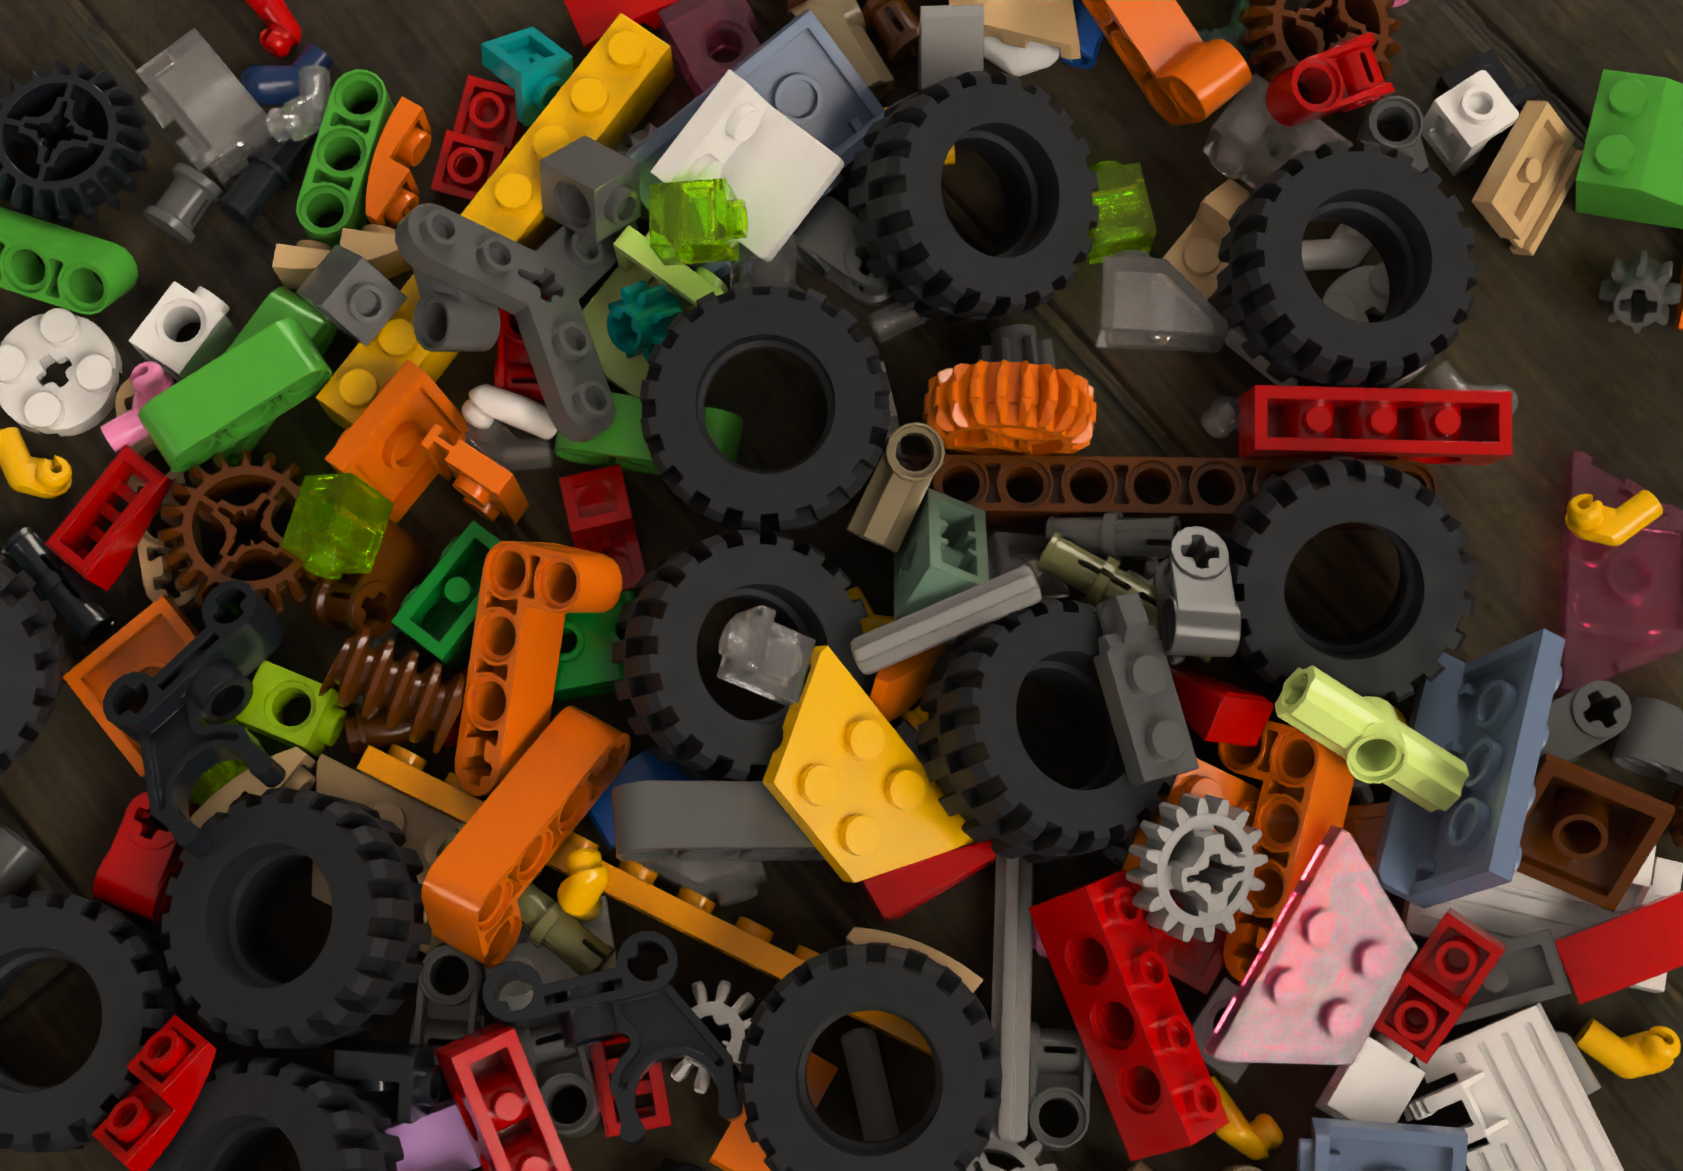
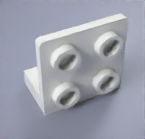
M729 69L650 172L764 262H770L844 167V161L772 107L746 81Z

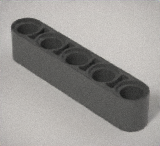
M638 781L622 784L611 790L616 858L622 861L825 860L762 783L763 781Z

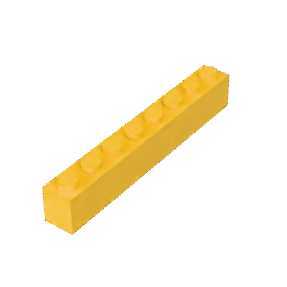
M620 13L461 213V216L535 251L560 224L543 214L539 161L584 135L614 150L622 141L625 132L632 133L675 78L671 46ZM414 274L400 290L408 297L368 346L360 342L315 397L329 418L345 430L355 423L376 398L382 385L397 373L407 359L426 371L436 383L459 353L431 352L425 350L418 343L414 333L413 319L415 308L421 297Z

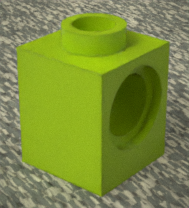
M266 660L260 664L252 681L253 695L251 700L235 719L250 730L293 748L298 747L305 753L319 758L325 745L333 746L344 728V718L347 717V711L338 705V692L331 688L323 696H319L321 683ZM296 698H309L311 701V711L307 719L296 726H285L283 714L286 706Z

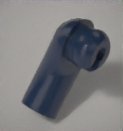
M309 43L291 66L252 65L246 68L240 79L241 89L244 94L258 104L297 105L304 100L333 64V61L322 49Z

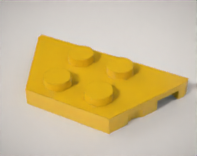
M815 646L809 652L805 663L811 669L799 702H791L782 726V743L773 752L762 782L845 882L856 883L973 843L974 840L964 833L961 828L966 821L959 814L949 817L938 801L939 798L944 796L941 787L936 781L929 783L922 763L829 646Z

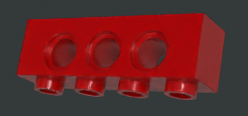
M1254 385L1239 397V458L1327 459L1328 454H1348L1355 459H1365L1368 457L1374 460H1412L1422 464L1489 466L1512 456V391Z
M1123 869L1062 892L1029 907L1028 910L1130 1161H1135L1192 1146L1228 1124L1229 1120L1222 1106L1220 1093L1210 1077L1196 1043L1194 1030L1185 1016L1169 977L1166 962L1159 953L1149 926L1145 922L1146 919L1142 909L1135 907L1131 901L1136 893L1131 882L1126 880V870Z
M494 1022L434 1050L483 1171H572L514 1028Z

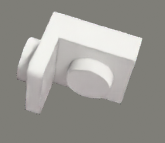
M1480 70L1433 101L1424 117V128L1421 135L1452 175L1456 176L1474 164L1488 140L1516 122L1519 112L1488 72Z

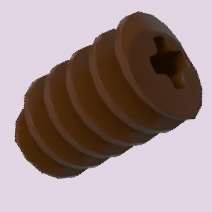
M366 625L363 626L344 643L318 695L323 696L335 684H339V706L347 708L361 695L363 696V718L370 720L385 707L387 708L385 729L393 732L409 719L411 720L409 741L418 743L430 731L435 732L433 753L438 754L463 707L466 676L458 673L444 686L440 684L442 674L441 663L435 661L420 674L417 672L418 651L412 649L401 660L396 662L393 660L395 640L388 637L375 650L369 648L371 628Z

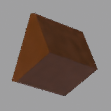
M1545 753L1539 757L1533 783L1536 788V795L1532 807L1526 814L1520 841L1522 858L1516 871L1614 912L1674 816L1675 806L1549 753Z

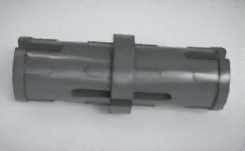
M1107 511L1103 517H1059L1052 515L1047 521L1046 539H1051L1054 533L1057 532L1061 534V537L1095 556H1103L1105 561H1107L1109 556L1118 561L1122 560L1123 556L1169 557V545L1175 537L1174 531H1180L1181 524L1178 516H1171L1169 518H1124L1121 511Z

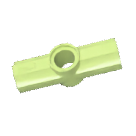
M1313 665L1305 669L1298 667L1284 682L1282 692L1275 702L1277 717L1346 759L1348 769L1356 779L1366 783H1384L1430 813L1435 810L1446 812L1461 797V790L1469 777L1465 762L1399 721L1394 707L1388 701L1379 697H1362Z

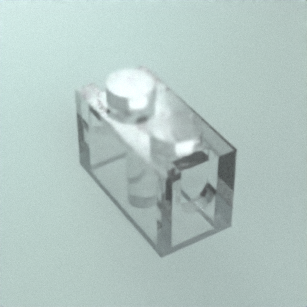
M196 28L189 31L135 71L148 88V92L140 97L148 111L162 128L173 122L184 135L176 144L191 164L199 172L209 166L222 183H225L248 166L247 158L251 152L260 153L277 132L268 115Z

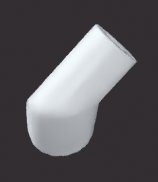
M984 37V58L1010 75L1022 76L1047 68L1059 58L1060 48L1029 41L1026 49L1003 44L994 37Z

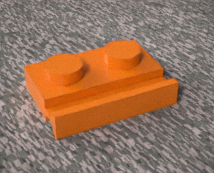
M436 423L421 442V446L441 477L450 481L454 475L456 480L452 486L465 496L462 501L483 518L494 522L498 515L516 525L529 507V503L513 473L461 439L453 445L444 428Z

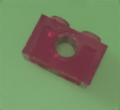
M681 0L658 11L662 39L671 46L672 57L695 97H698L724 76L729 69L734 68L761 46L753 31L758 29L757 22L746 0ZM725 49L733 50L740 54L735 60L726 63L718 62L712 58L715 53Z

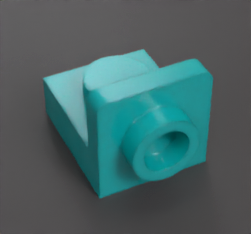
M533 26L481 43L483 66L515 90L517 120L525 126H530L534 123L573 74V56Z

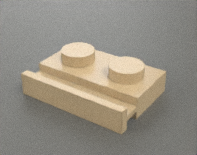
M1527 100L1471 201L1499 237L1509 239L1512 243L1509 249L1513 254L1529 256L1535 254L1577 177L1583 150L1575 149L1573 143L1576 139L1548 101Z

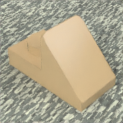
M1230 178L1202 200L1195 219L1161 259L1155 271L1156 274L1203 309L1218 292L1217 274L1229 265V263L1221 262L1218 258L1221 239L1231 231L1228 223L1237 207L1248 199L1250 192Z

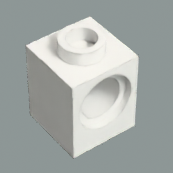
M174 281L128 341L146 361L158 363L165 372H169L172 378L179 382L224 354L239 333L226 317L230 308L220 298L201 286L193 294ZM189 323H201L200 330L193 339L187 342H176L177 334L182 327Z
M1379 1033L1375 1040L1369 1036L1355 1038L1315 1104V1107L1334 1119L1397 1123L1426 1072L1410 1063L1414 1056L1382 1033Z

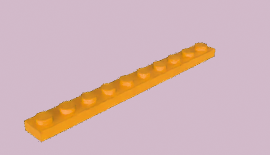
M392 743L387 754L370 745L368 746L357 766L359 771L460 823H467L484 803L479 800L481 796H472L463 790L458 783L456 774L449 772L443 782L423 772L422 770L427 761ZM571 832L546 863V866L570 877L565 864L567 856L576 850L588 847L598 850L600 846ZM621 860L618 868L602 861V866L608 867L609 882L602 894L773 979L782 980L789 972L805 961L820 955L801 945H798L794 955L770 944L775 933L743 916H739L734 926L711 915L716 903L687 888L681 887L675 897L653 886L658 875L635 862ZM875 1010L858 1011L848 1014V1016L933 1057L923 1036L902 1018Z

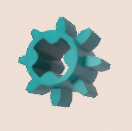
M643 280L621 288L622 299L608 304L610 312L607 317V331L613 344L619 350L625 352L626 357L630 359L643 354L644 359L648 363L655 344L660 345L668 334L667 326L680 313L684 315V311L679 300L672 293L666 291L665 285L661 284L649 289Z

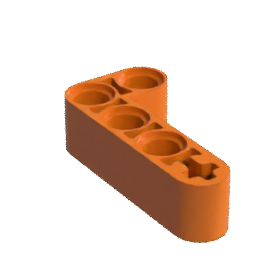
M1081 0L1152 107L1171 125L1179 126L1202 122L1251 83L1252 75L1250 69L1238 50L1223 39L1203 42L1176 0Z
M501 541L494 545L487 553L483 565L455 755V774L458 783L465 792L472 796L490 795L549 725L566 613H604L614 607L621 595L622 575L619 566L612 558L601 553L557 543Z
M571 705L564 708L553 719L428 870L423 881L421 897L432 934L435 938L488 968H495L509 956L515 947L522 929V917L517 899L617 777L630 751L631 738L629 734Z
M1268 720L1256 746L1218 743L1220 760L1227 769L1234 773L1263 781L1252 825L1253 828L1260 829L1263 836L1252 848L1253 851L1267 855L1268 858L1267 863L1254 869V877L1265 883L1264 890L1249 891L1246 898L1254 908L1251 915L1238 910L1233 914L1236 930L1231 934L1227 932L1223 957L1226 968L1231 976L1240 982L1290 987L1299 983L1306 976L1311 965L1355 777L1350 773L1346 759L1290 724Z

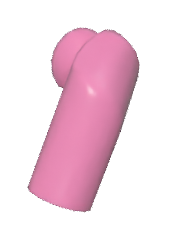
M143 362L133 369L130 375V380L135 389L132 409L101 426L106 440L117 454L125 445L130 447L149 436L140 422L138 414L148 401L174 385L173 378L169 372H165L156 362Z

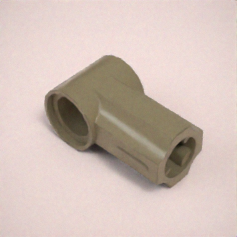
M806 0L788 9L789 22L805 9H810L878 101L893 88L894 79L866 34V23L856 0Z
M915 422L901 426L888 436L884 443L882 454L846 527L847 531L893 553L898 552L934 474L943 464L945 456L944 442L936 430L929 425ZM911 435L919 437L928 446L930 457L923 470L909 471L898 462L896 447L902 437Z

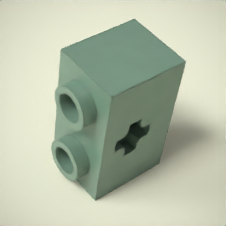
M930 488L927 489L898 552L893 553L894 621L989 580L984 510ZM957 638L947 641L946 643L954 645Z

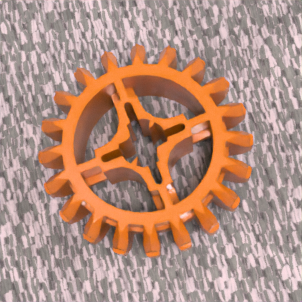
M1005 359L1000 362L980 360L972 365L960 363L954 366V368H945L928 380V390L924 395L923 422L938 432L944 442V449H947L952 454L1071 456L1090 445L1094 424L1096 423L1097 403L1094 402V388L1088 385V380L1080 375H1075L1069 369H1054L1049 363L1043 365L1031 364L1028 360L1023 362H1008Z

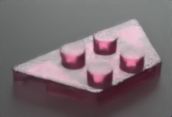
M1573 451L1566 458L1559 636L1566 640L1560 663L1562 679L1556 694H1568L1587 683L1606 680L1683 650V510L1672 504L1660 503L1663 508V514L1618 546H1609L1577 538L1565 523L1567 505L1573 497L1585 493L1592 494L1593 502L1599 500L1604 506L1617 509L1641 490H1647L1628 478L1622 482L1591 464L1593 457L1581 451Z
M1330 825L1203 1051L1219 1061L1352 1065L1418 947L1352 835L1346 830Z

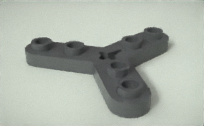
M433 203L420 204L402 218L395 230V242L400 254L408 264L420 272L515 315L548 414L555 428L563 436L574 442L590 441L608 430L615 418L614 400L579 299L618 261L613 243L628 225L597 244L561 225L534 251ZM636 220L628 224L638 231ZM535 280L541 283V292L545 296L550 297L548 300L545 301L540 298V288L532 284Z

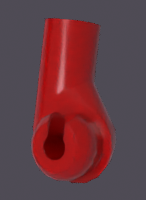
M244 0L268 26L259 37L260 44L267 52L277 58H284L289 54L292 46H299L302 39V29L284 0Z

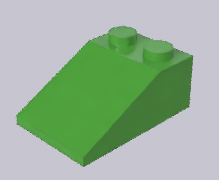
M1603 69L1576 177L1575 213L1683 229L1682 83L1665 77Z

